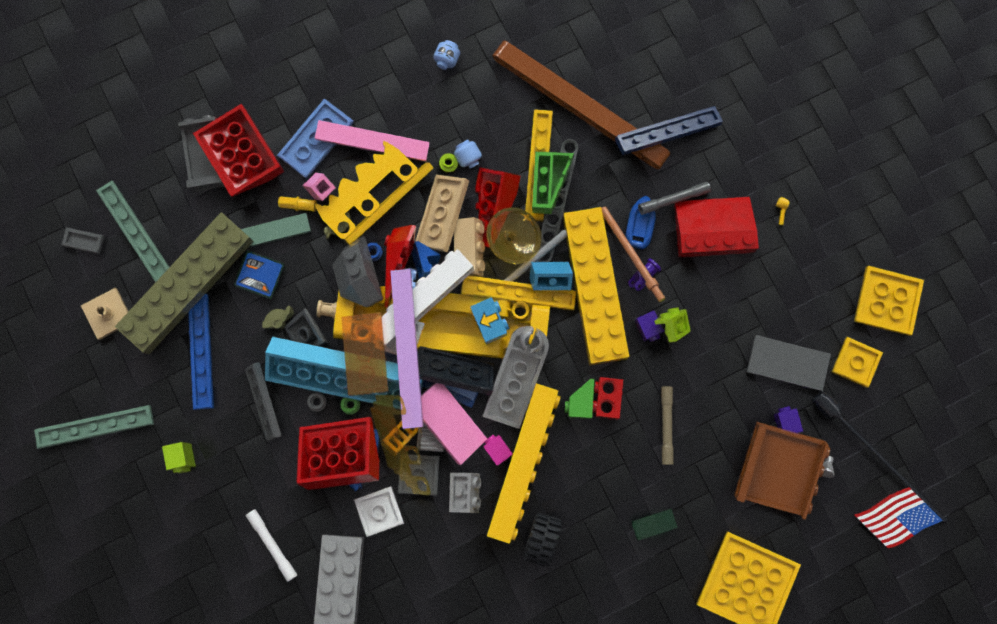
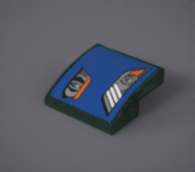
M247 250L233 286L267 299H272L285 264Z

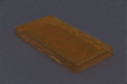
M381 312L341 317L348 396L389 392Z

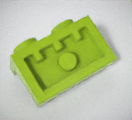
M678 307L668 309V312L660 314V317L654 320L655 325L665 324V334L669 342H676L691 332L686 309L679 310Z

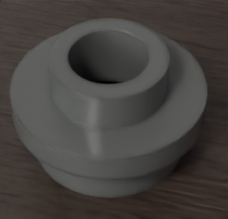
M314 392L307 399V405L312 411L319 412L326 407L327 400L322 393ZM317 398L321 401L318 406L314 405V400Z

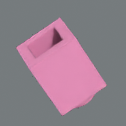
M315 173L303 185L314 199L321 201L336 188L322 173Z

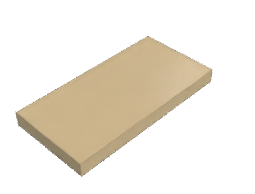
M442 175L435 176L416 241L435 251L448 253L469 184L468 179Z

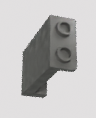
M205 115L202 119L196 120L188 118L178 123L182 134L188 175L186 185L191 192L225 187L193 135L194 132L217 119L212 115Z

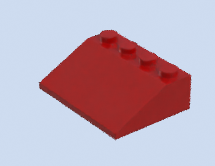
M242 104L193 133L231 197L269 182L285 172Z
M750 197L687 200L674 203L679 257L754 253L759 249L757 227Z
M371 417L299 427L298 485L311 490L379 481V457Z

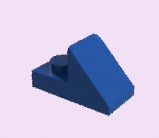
M415 241L411 254L418 278H426L431 273L432 267L439 263L441 255L423 243Z

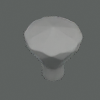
M828 456L823 462V477L833 478L835 476L832 466L834 458Z

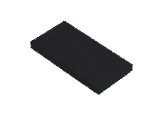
M423 346L419 347L420 379L492 395L494 363Z

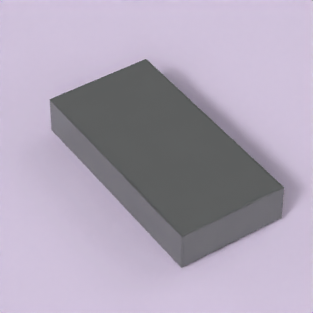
M66 227L61 246L100 255L105 236Z

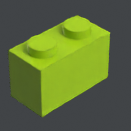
M180 442L162 446L166 470H172L173 473L180 474L190 472L191 467H196L192 444Z

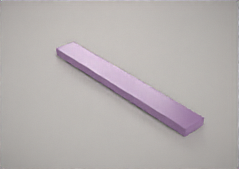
M411 269L391 271L402 427L403 429L420 428L424 426Z

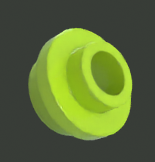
M448 153L440 158L439 164L443 171L453 172L458 167L455 155ZM446 160H451L452 164L446 165L445 162Z

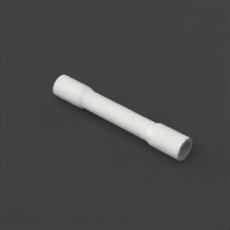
M256 509L246 514L245 516L259 534L287 582L295 578L297 573L279 549Z

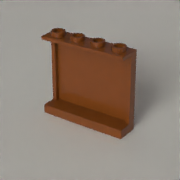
M756 422L734 494L736 500L741 502L748 500L801 515L806 520L807 514H810L812 511V498L818 492V478H821L824 473V459H827L830 453L828 443L821 439Z

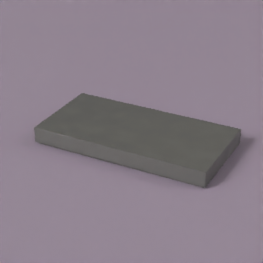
M755 335L746 373L823 391L831 354Z

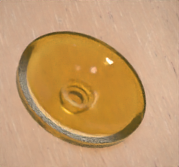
M505 208L497 212L489 221L487 241L491 251L500 260L509 264H522L531 260L537 254L541 245V231L537 221L528 212L520 208Z

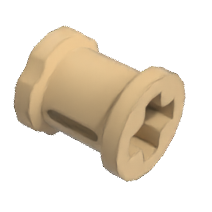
M319 300L316 316H329L335 319L337 302L332 304Z

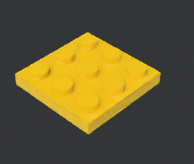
M867 266L854 322L911 336L914 330L924 280Z

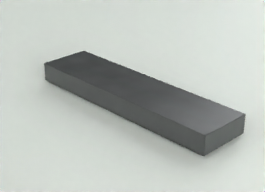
M253 363L245 368L266 441L269 442L281 437V432L260 363Z

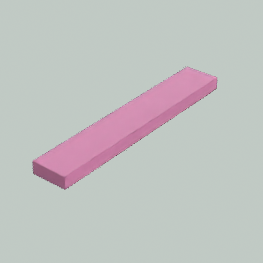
M318 120L315 140L384 153L383 141H386L398 148L407 158L425 162L430 142L321 120Z

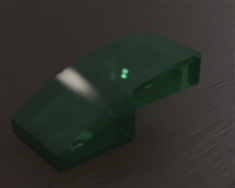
M672 509L631 521L637 540L678 528Z

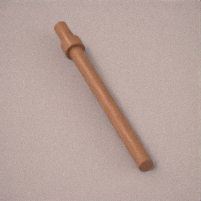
M602 207L603 217L646 281L645 285L648 290L653 292L659 302L665 300V296L659 289L658 282L655 278H652L607 207Z

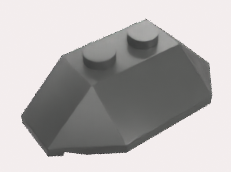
M363 235L352 244H347L332 266L340 296L368 308L383 300L366 237Z

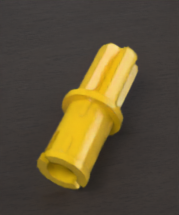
M299 196L297 198L279 197L278 206L280 208L295 209L297 212L299 210L316 211V200L300 199Z

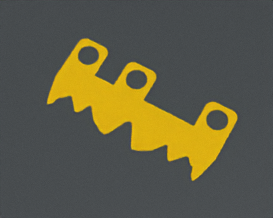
M383 141L385 147L384 155H373L375 164L363 163L356 166L358 182L342 178L338 187L339 197L329 195L328 206L315 204L322 220L341 239H345L355 230L354 223L345 215L353 206L365 217L370 216L378 209L379 203L369 191L386 175L393 171L402 181H408L417 172V167L398 148L386 141ZM404 164H408L412 168V172L408 176H403L400 173V167ZM369 199L373 202L372 210L364 211L361 205L364 200ZM347 222L350 226L347 233H340L338 231L339 223Z

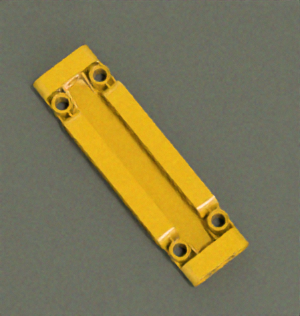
M380 286L383 300L368 308L342 298L338 291L333 338L360 341L362 343L372 342L376 345L378 336L370 327L375 318L378 316L382 317L387 313V307H384L385 286ZM449 293L418 320L425 325L417 344V349L419 350V347L423 346L448 353L503 358L511 335L520 327L532 326L534 328L528 344H531L536 328L543 331L547 337L550 306L493 299L494 302L498 301L502 311L499 312L501 319L505 318L509 330H506L507 336L485 344L470 306L489 298ZM521 307L525 309L526 313L523 316H518L515 310ZM365 328L368 330L366 337H359L358 333L361 329Z

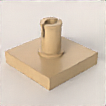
M117 288L81 305L98 340L118 331L115 328L116 324L129 312Z

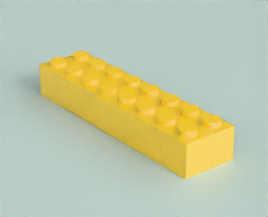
M598 207L564 213L562 219L564 230L567 231L566 240L589 366L627 360L629 358V351L602 208Z
M537 383L535 385L488 530V537L509 544L511 540L515 541L518 529L515 526L517 520L521 521L524 510L521 507L523 501L527 502L530 495V490H527L529 482H534L537 473L533 469L535 464L539 465L543 453L539 451L541 445L545 446L549 435L545 432L547 427L552 426L555 416L551 413L553 408L556 409L561 398V396L557 395L558 390Z

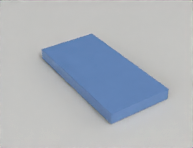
M323 99L277 155L278 158L306 179L309 178L336 145L315 140L318 120L352 126L354 123L351 118L326 99Z

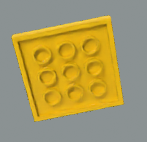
M726 532L696 605L737 624H777L801 564L730 532Z

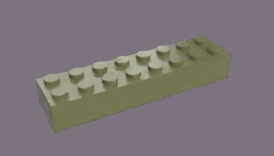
M221 212L116 324L115 328L143 353L150 354L254 241Z

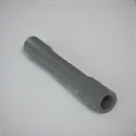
M704 182L689 189L638 204L640 214L644 215L659 208L711 192V187L708 182Z

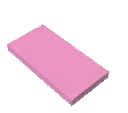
M433 383L421 395L424 424L455 462L461 465L487 440L486 436L445 385Z

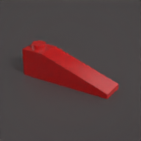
M479 167L476 181V192L478 193L476 209L479 210V220H482L484 224V245L492 248L516 198L521 176Z
M415 225L395 228L391 236L387 235L384 246H387L384 307H389L393 297L391 271L405 269L415 241Z

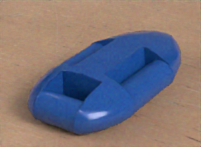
M648 196L640 198L634 204L629 214L626 238L631 246L637 249H645L652 239L656 219L655 211L641 215L638 209V204L651 200ZM633 237L643 239V242L632 239Z

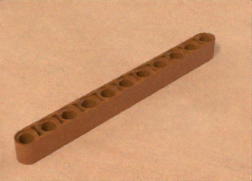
M503 41L492 55L494 60L613 141H615L617 135L637 129L509 42ZM658 144L632 152V154L659 170L669 157L670 152L664 146Z

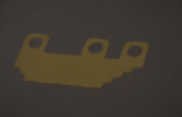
M375 395L376 402H373L374 407L370 409L388 467L392 468L394 473L400 476L401 481L406 482L407 487H411L414 494L430 495L431 491L425 477L412 476L409 464L420 465L422 463L419 451L415 446L402 444L393 415L406 414L402 397L399 395ZM394 399H397L401 402V411H398L394 408ZM409 449L416 452L418 457L416 461L411 460L408 456ZM418 480H422L426 484V491H421L418 488Z

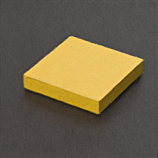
M846 337L832 373L869 388L883 352Z

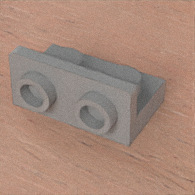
M450 473L449 512L479 513L481 499L479 497L481 478L479 473Z

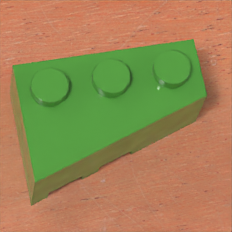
M535 152L532 213L552 214L572 165L574 153Z

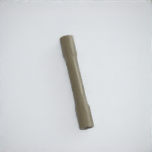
M665 386L661 387L662 465H674L672 445L673 387Z

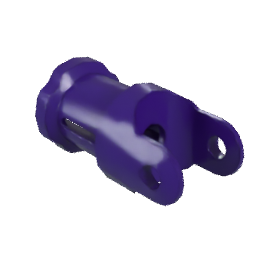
M651 258L647 260L648 263L645 267L653 277L656 272L661 271V267ZM637 270L629 280L628 285L640 291L646 286V281Z

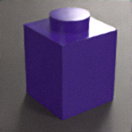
M655 311L638 317L635 320L644 342L650 340V342L656 341L661 338L660 334L664 332L661 324L655 325L654 320L658 319Z
M790 406L780 408L779 413L774 414L778 428L796 433L803 431L797 408L792 410Z

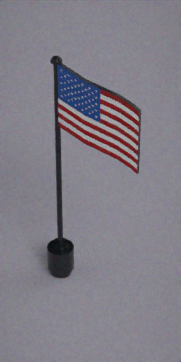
M823 390L812 400L815 403L814 406L827 419L831 417L835 419L837 417L907 486L888 495L869 509L853 514L887 548H892L904 543L929 526L939 522H947V517H943L840 415L842 405L832 395Z

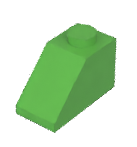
M594 379L588 380L569 397V401H565L564 413H568V418H592Z

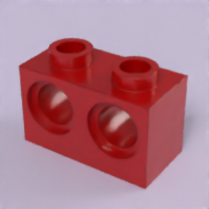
M600 377L598 382L595 381L594 393H597V399L593 401L595 417L617 420L620 418L622 379ZM610 384L613 387V392L610 394L605 393L603 385ZM602 403L610 404L611 411L609 413H604L601 410Z

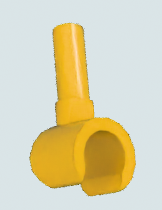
M781 197L776 204L777 207L782 208L779 225L784 224L785 213L789 206L788 199Z

